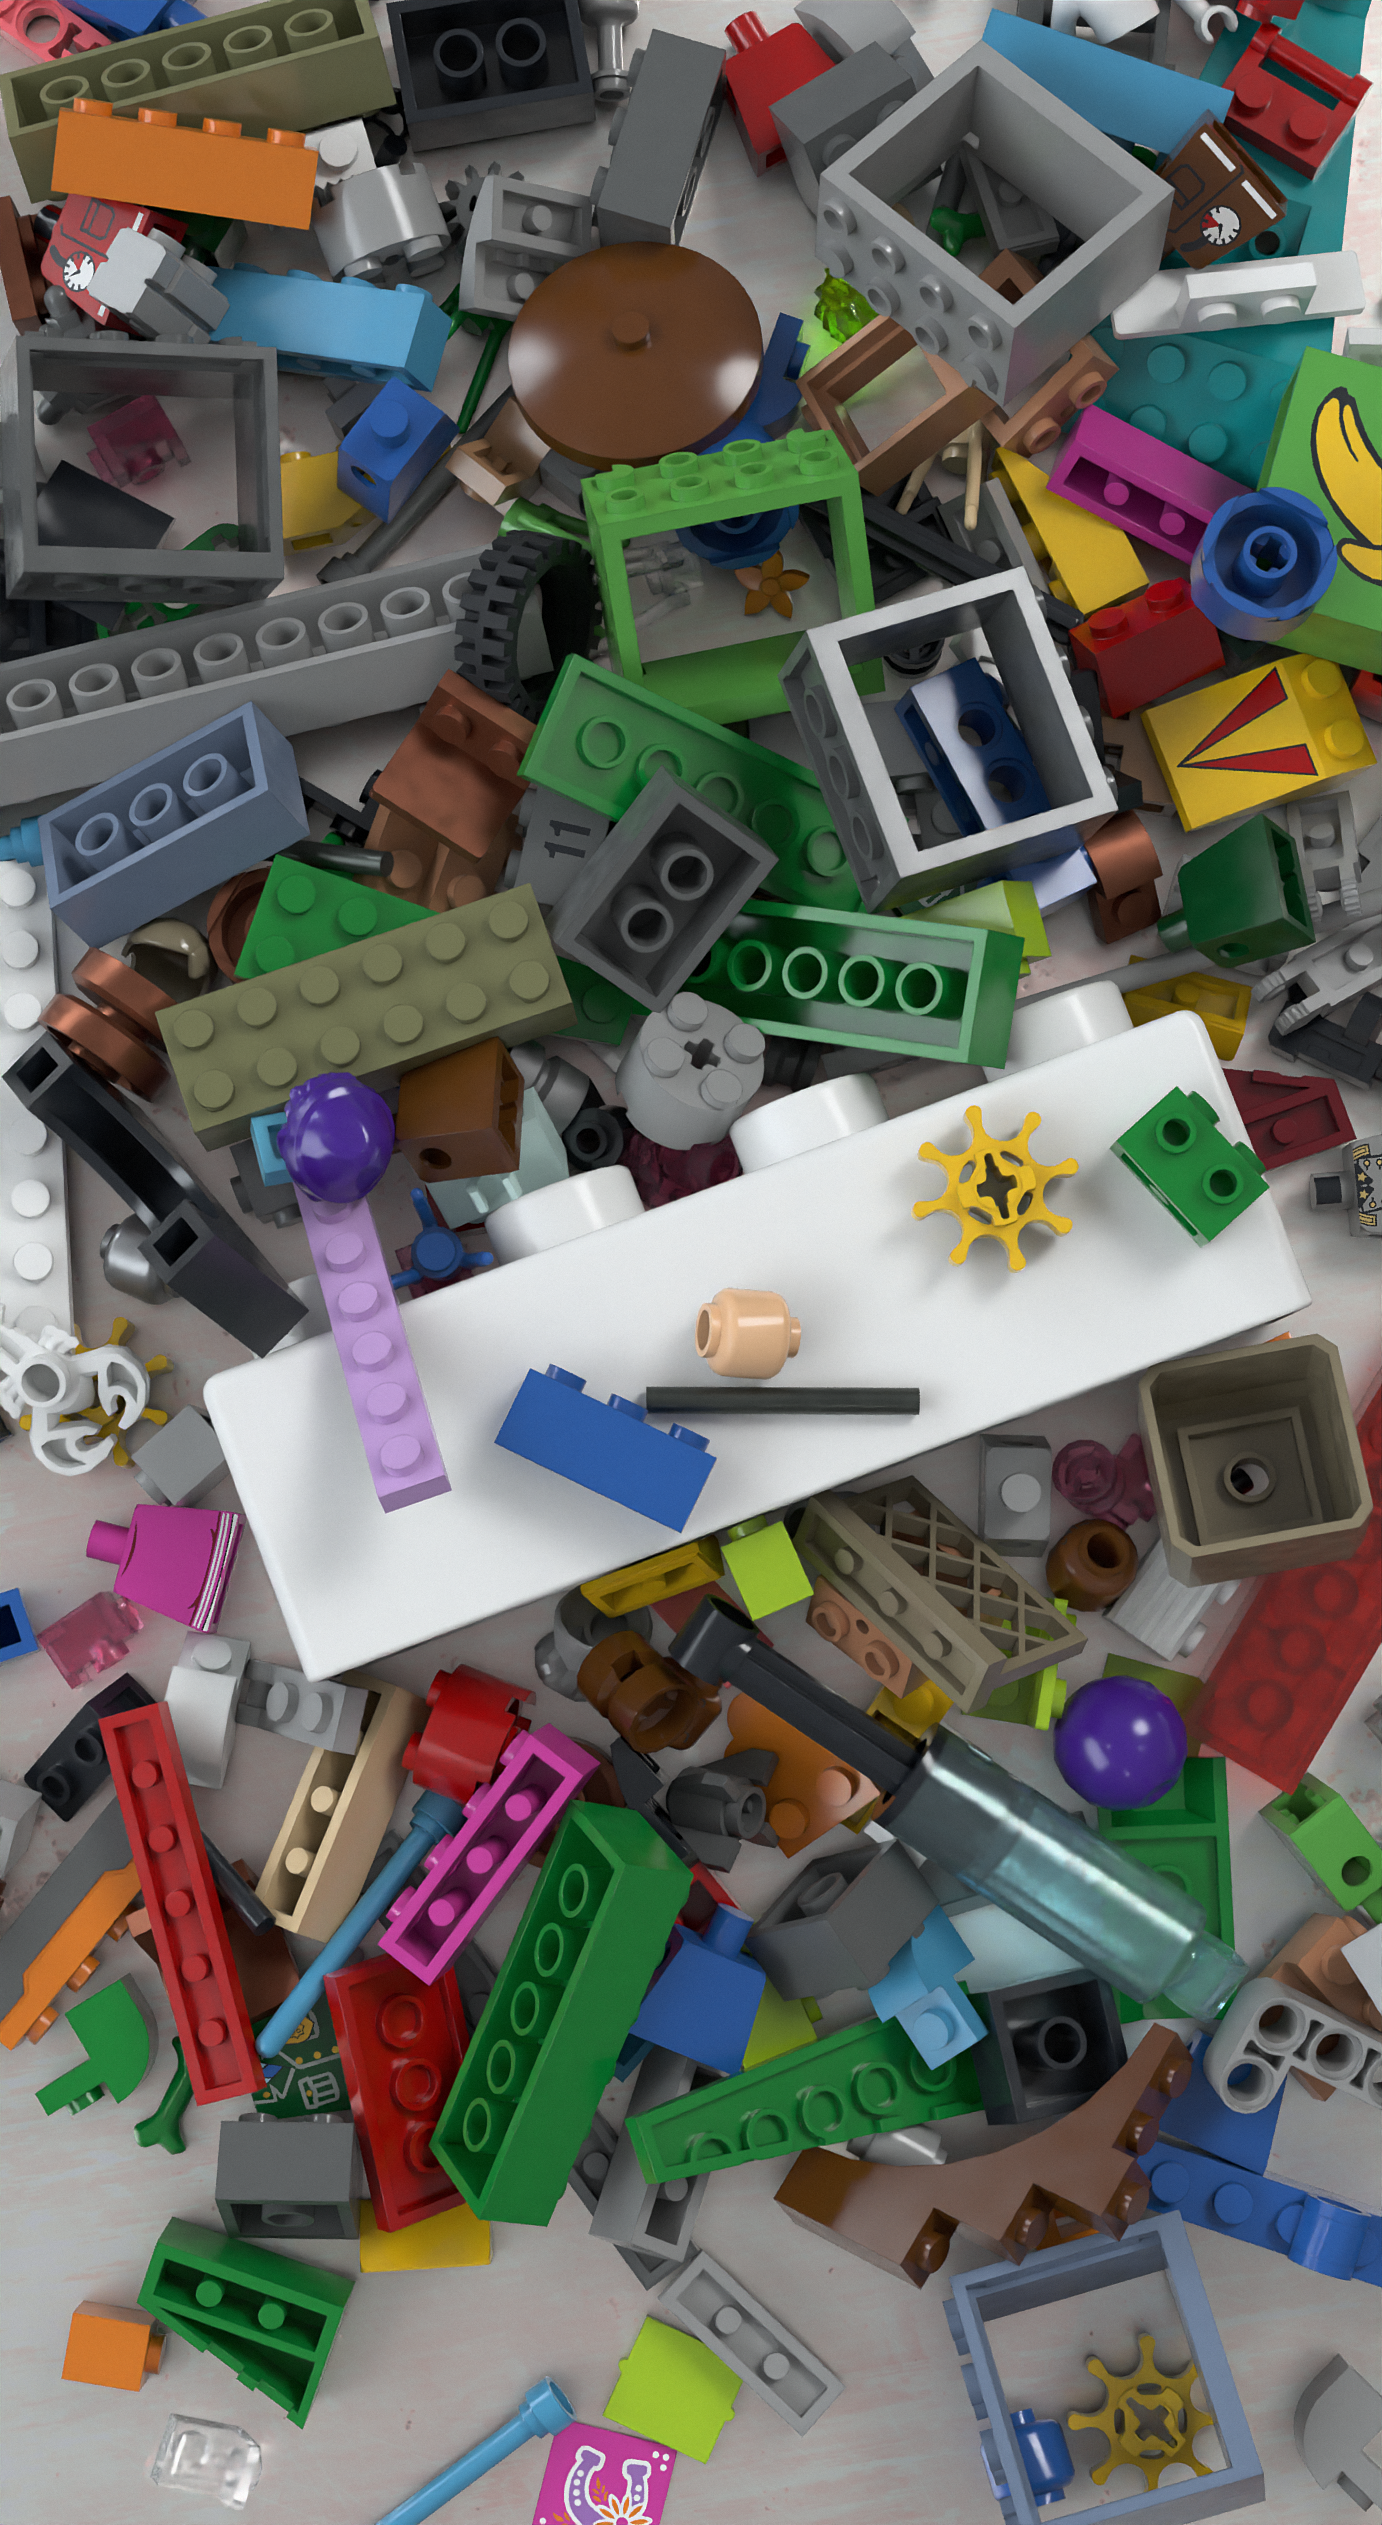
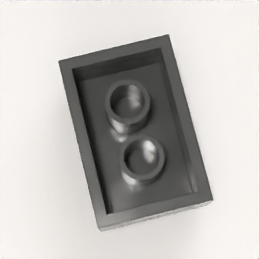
M652 29L646 50L636 48L630 63L626 83L627 86L632 87L628 109L618 107L612 120L608 137V145L613 146L609 168L598 167L590 193L589 203L595 205L592 226L599 228L600 248L636 241H652L680 246L726 99L725 49Z
M661 765L546 916L544 923L558 946L653 1012L661 1013L779 858L761 836L668 768Z

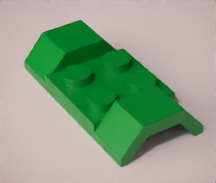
M1187 1756L1175 1786L1152 1805L1140 1809L1115 1812L1097 1807L1096 1832L1102 1957L1107 1966L1120 2025L1152 2019L1203 2018L1223 2020L1237 1995L1226 1757Z

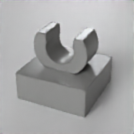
M329 377L321 381L329 391L328 397L334 403L325 410V413L335 435L341 442L380 393L384 385L364 382L357 384L355 381Z

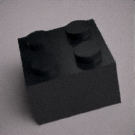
M1106 1963L1071 1968L965 1994L989 2030L986 2036L970 2046L988 2126L1021 2124L1075 2110L1087 2102L1128 2061Z

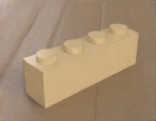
M354 1669L345 1671L341 1682L368 1690L355 1753L351 1755L333 1752L314 1746L255 1890V1894L275 1916V1925L326 1944L356 1905L410 1771L402 1767L405 1749L416 1730L424 1733L433 1708L426 1706V1699L399 1686Z

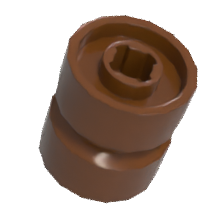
M632 1630L620 1631L604 1638L592 1648L583 1660L577 1674V1689L603 1718L608 1719L613 1729L635 1751L643 1754L658 1752L675 1742L693 1722L698 1709V1694L694 1687L673 1666L666 1664L662 1655L641 1634Z

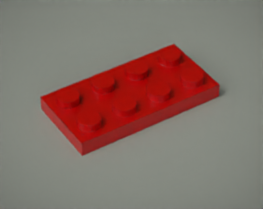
M384 1953L322 1975L377 2228L392 2233L467 2203L428 2146L470 2045L454 1966L430 1986L389 1953Z

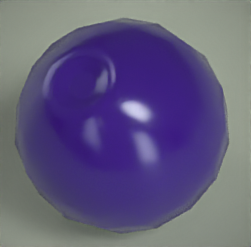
M1126 1675L1095 1679L1076 1690L1064 1703L1062 1717L1057 1719L1052 1734L1054 1761L1067 1785L1089 1804L1114 1812L1145 1808L1161 1799L1179 1780L1188 1754L1186 1726L1171 1699L1152 1683Z

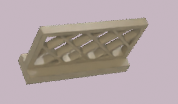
M913 1475L842 1500L830 1489L810 1497L793 1539V1547L966 1714L984 1708L994 1689L1082 1653L1088 1638ZM907 1501L924 1518L893 1510V1505ZM866 1523L880 1526V1534L873 1531ZM892 1530L923 1538L924 1547L892 1538ZM936 1542L956 1547L967 1559L937 1551ZM909 1564L923 1567V1576ZM936 1571L967 1579V1588L936 1580ZM980 1583L1001 1589L1011 1600L980 1592ZM952 1605L967 1609V1618ZM980 1613L1011 1621L1012 1630L980 1622ZM1025 1625L1045 1630L1054 1641L1025 1634ZM998 1648L1012 1651V1658L1007 1659Z

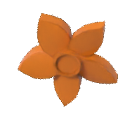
M779 550L771 558L764 561L762 567L757 564L748 568L734 569L740 584L749 589L745 600V614L759 613L768 606L770 601L778 613L791 619L793 599L789 591L797 590L805 585L810 579V574L797 569L783 571L784 559Z

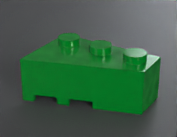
M172 2216L156 2243L136 2303L200 2352L204 2353L205 2350H208L238 2373L236 2378L251 2391H254L255 2388L259 2389L288 2412L286 2417L303 2430L316 2400L356 2281L244 2241L229 2238L227 2235Z

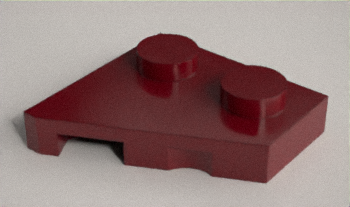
M1222 1068L1255 1154L1264 1164L1266 1172L1357 1139L1335 1079L1306 1075L1294 1077L1272 1071L1253 1070L1251 1072Z

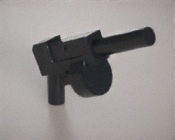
M1297 982L1287 989V1000L1280 1014L1288 1007L1299 1004L1308 998ZM1367 991L1363 995L1346 1028L1325 1019L1330 1014L1324 1017L1319 1014L1306 1025L1283 1036L1276 1026L1273 1025L1268 1035L1271 1051L1295 1063L1297 1057L1367 1091L1370 1090L1374 1081L1382 1084V1045L1376 1043L1382 1030V998Z

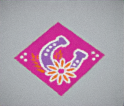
M578 2422L572 2423L553 2438L532 2525H659L677 2451L660 2443Z

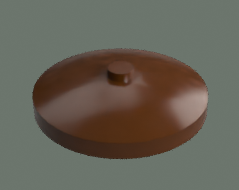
M636 241L609 245L587 252L567 262L545 278L526 300L517 316L509 341L508 365L518 407L534 433L547 446L571 461L590 468L611 472L612 465H629L635 469L659 464V460L662 457L677 452H692L698 455L724 439L740 423L756 397L763 374L764 349L761 326L754 304L745 288L727 269L713 259L682 246L652 241Z

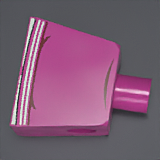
M137 1504L130 1528L100 1520L95 1521L89 1536L86 1557L119 1565L113 1592L200 1632L217 1633L247 1516L246 1514L231 1511Z

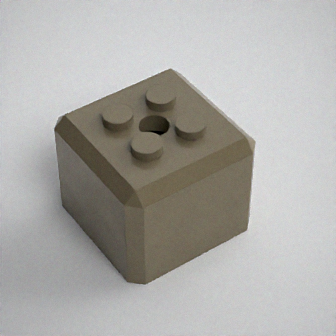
M1316 1333L1160 1362L1148 1368L1138 1383L1137 1422L1169 1576L1186 1587L1193 1588L1341 1561L1353 1557L1365 1539L1374 1507L1338 1346ZM1254 1464L1265 1471L1269 1484L1260 1494L1254 1496L1243 1495L1231 1483L1230 1476L1232 1472L1241 1465Z

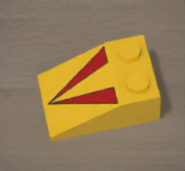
M1305 653L1277 660L1148 709L1140 714L1186 833L1336 789L1377 764L1376 757L1339 664Z

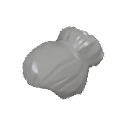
M580 1585L572 1589L556 1606L554 1632L548 1633L534 1647L536 1652L535 1668L538 1677L543 1681L544 1685L575 1702H586L587 1700L577 1689V1674L583 1660L592 1648L604 1638L620 1631L632 1630L641 1634L650 1643L653 1622L648 1606L611 1619L581 1594Z

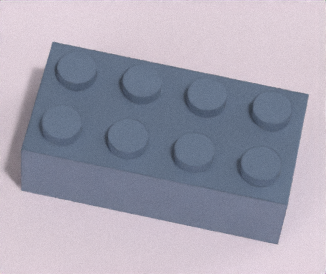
M252 701L37 819L50 910L89 947L97 949L129 934L134 929L173 908L181 906L186 901L227 879L233 878L240 872L310 835L293 746Z

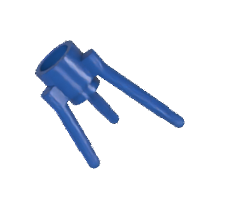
M419 1188L412 1189L410 1197L421 1220L423 1231L416 1236L411 1246V1258L414 1265L409 1270L391 1275L394 1290L411 1284L418 1285L426 1277L433 1281H446L459 1274L462 1268L474 1270L477 1267H484L493 1262L494 1257L490 1252L466 1253L462 1241L453 1231L445 1227H439L438 1220L434 1216L423 1191Z

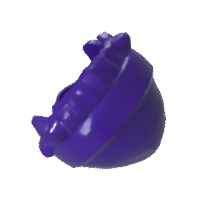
M349 1072L319 1074L317 1077L306 1080L303 1085L292 1088L290 1090V1099L284 1107L287 1122L281 1126V1130L276 1136L279 1153L286 1164L290 1177L298 1188L314 1202L324 1200L334 1203H349L361 1199L377 1185L390 1162L395 1141V1124L390 1108L373 1088L362 1084Z

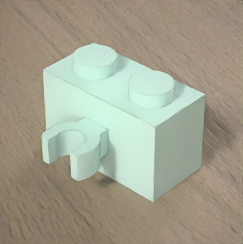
M534 1087L524 1090L520 1165L518 1171L434 1183L425 1182L450 1230L468 1222L471 1224L485 1222L490 1212L525 1194L569 1178L566 1148Z

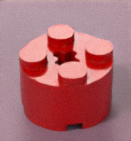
M465 1664L457 1666L452 1673L440 1669L434 1677L427 1694L426 1706L433 1708L424 1733L417 1730L413 1733L402 1759V1767L413 1771V1784L463 1805L468 1803L483 1783L487 1782L493 1786L506 1768L500 1762V1758L508 1746L522 1730L529 1733L532 1720L520 1715L523 1702L532 1705L536 1704V1692Z

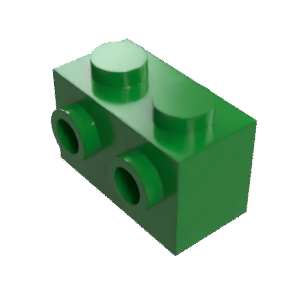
M1176 1086L1118 1138L1109 1149L1199 1247L1202 1248L1269 1189L1270 1186L1261 1177L1266 1172V1168L1257 1155L1241 1141L1232 1146L1216 1129L1215 1125L1220 1121V1118L1210 1104L1197 1092L1191 1091L1186 1096Z

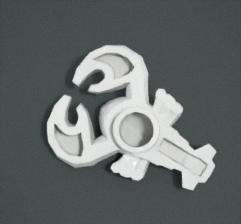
M0 1303V1368L8 1375L0 1382L1 1406L5 1411H9L10 1417L15 1419L19 1418L26 1403L33 1406L29 1433L33 1453L50 1471L66 1476L91 1471L111 1454L118 1441L116 1434L111 1433L101 1442L87 1445L83 1441V1437L98 1434L102 1425L92 1421L59 1423L60 1415L80 1412L93 1405L95 1391L92 1376L98 1375V1394L101 1405L108 1416L113 1415L118 1410L116 1402L118 1395L124 1397L126 1402L125 1412L118 1426L126 1430L141 1418L150 1398L151 1380L144 1361L129 1347L112 1344L75 1355L69 1350L76 1348L79 1344L77 1337L70 1336L69 1332L58 1329L57 1326L50 1323L45 1325L39 1338L33 1333L23 1331L19 1327H11L5 1323L6 1305Z

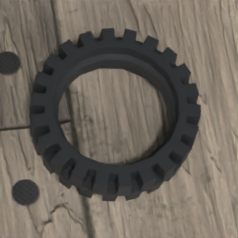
M511 530L506 532V537L498 536L492 541L493 550L485 549L478 558L482 570L472 569L467 580L473 590L471 594L463 593L459 607L466 610L465 619H456L455 634L463 636L461 643L454 646L455 660L464 662L456 673L537 726L567 655L576 654L593 662L589 658L590 649L598 650L600 636L593 635L594 627L602 624L603 615L602 610L595 609V605L600 601L598 585L594 584L597 580L595 567L593 564H590L592 556L588 550L582 548V544L547 533ZM539 580L542 594L541 617L554 670L520 681L517 664L518 630L525 604Z

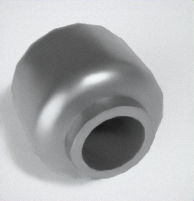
M134 1213L125 1218L121 1224L112 1225L102 1239L100 1256L104 1259L105 1279L114 1289L152 1305H161L173 1297H181L165 1284L137 1247L152 1232Z

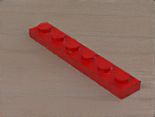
M158 1702L98 1719L197 2107L257 2092L267 2087L259 2054L255 2049V2039L168 1702Z

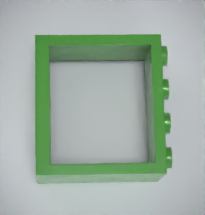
M798 428L789 432L786 435V439L761 443L754 439L737 440L726 444L721 452L697 456L692 452H677L662 457L659 460V464L635 469L629 465H612L611 472L580 479L612 672L712 722L723 725L790 711L777 675L806 630L641 663L621 540L826 499L842 619L875 610L859 475L832 429L804 433L802 428ZM882 658L848 667L859 697L886 691Z

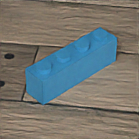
M994 8L991 10L982 36V40L1129 154H1132L1135 143L1159 151L1155 162L1157 165L1163 163L1199 116L1208 108L1223 124L1234 95L1233 91Z
M242 262L235 263L233 269L207 266L217 274L212 286L227 297V301L230 304L217 329L209 331L208 334L211 339L208 344L219 345V340L223 338L242 336V341L257 342V346L276 347L277 370L384 386L395 376L413 390L432 392L452 319L432 301L433 295L428 291L409 284H398L395 291L379 289L372 283L355 277H342L340 283L326 282L314 274L295 269L288 270L286 276L273 275L258 266Z

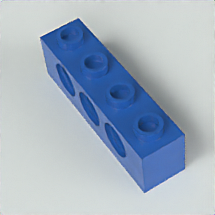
M976 657L909 687L894 707L963 837L1052 810L1020 729H1014L1002 707L1003 697L1000 687L991 674L983 672ZM958 726H967L976 731L981 739L982 746H973L965 742L959 734ZM995 781L1003 784L1009 790L1012 802H1002L995 798L989 789L988 782ZM1084 846L1080 849L986 878L989 885L1001 880L1032 881L1041 918L1079 900L1097 883L1093 875L1091 859Z

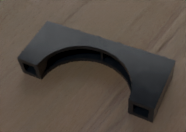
M46 1031L2 1076L3 1080L26 1109L83 1158L149 1228L152 1233L137 1248L165 1284L263 1359L309 1312V1309L143 1110L52 1034Z

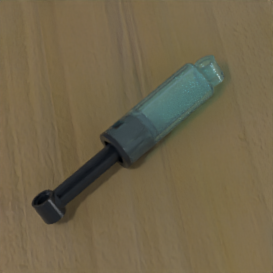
M707 1593L704 1595L668 1646L669 1653L682 1667L713 1686L720 1687L728 1681L884 1788L874 1806L871 1815L872 1821L1140 2004H1146L1164 1993L1174 2004L1192 2017L1204 2023L1212 2022L1247 1975L1250 1968L1245 1960L1230 1946L1214 1935L1204 1931L1207 1912L1199 1901L938 1722L929 1726L912 1745L757 1638L760 1633L758 1627L735 1606L713 1594Z

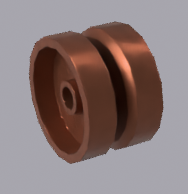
M90 947L71 974L77 988L95 1003L97 1007L94 1008L74 995L55 994L37 1020L43 1028L106 1080L113 1084L117 1083L139 1098L153 1103L171 1079V1074L166 1063L146 1043L148 1042L168 1054L155 1012L179 1003L124 963L97 948Z

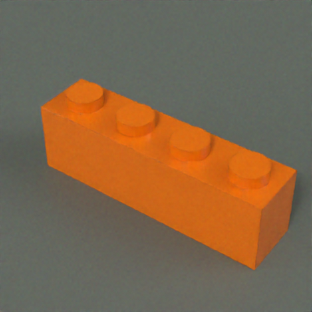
M74 97L73 109L64 107L59 109L51 191L309 230L319 151L316 147L305 146L306 134L268 128L266 139L241 136V123L213 118H204L202 129L177 125V113L150 108H139L138 119L112 115L113 103Z

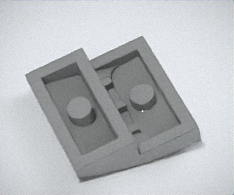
M495 174L486 176L475 205L466 240L458 311L515 322L526 300L545 278L572 259L591 251L592 204L589 203L590 197Z

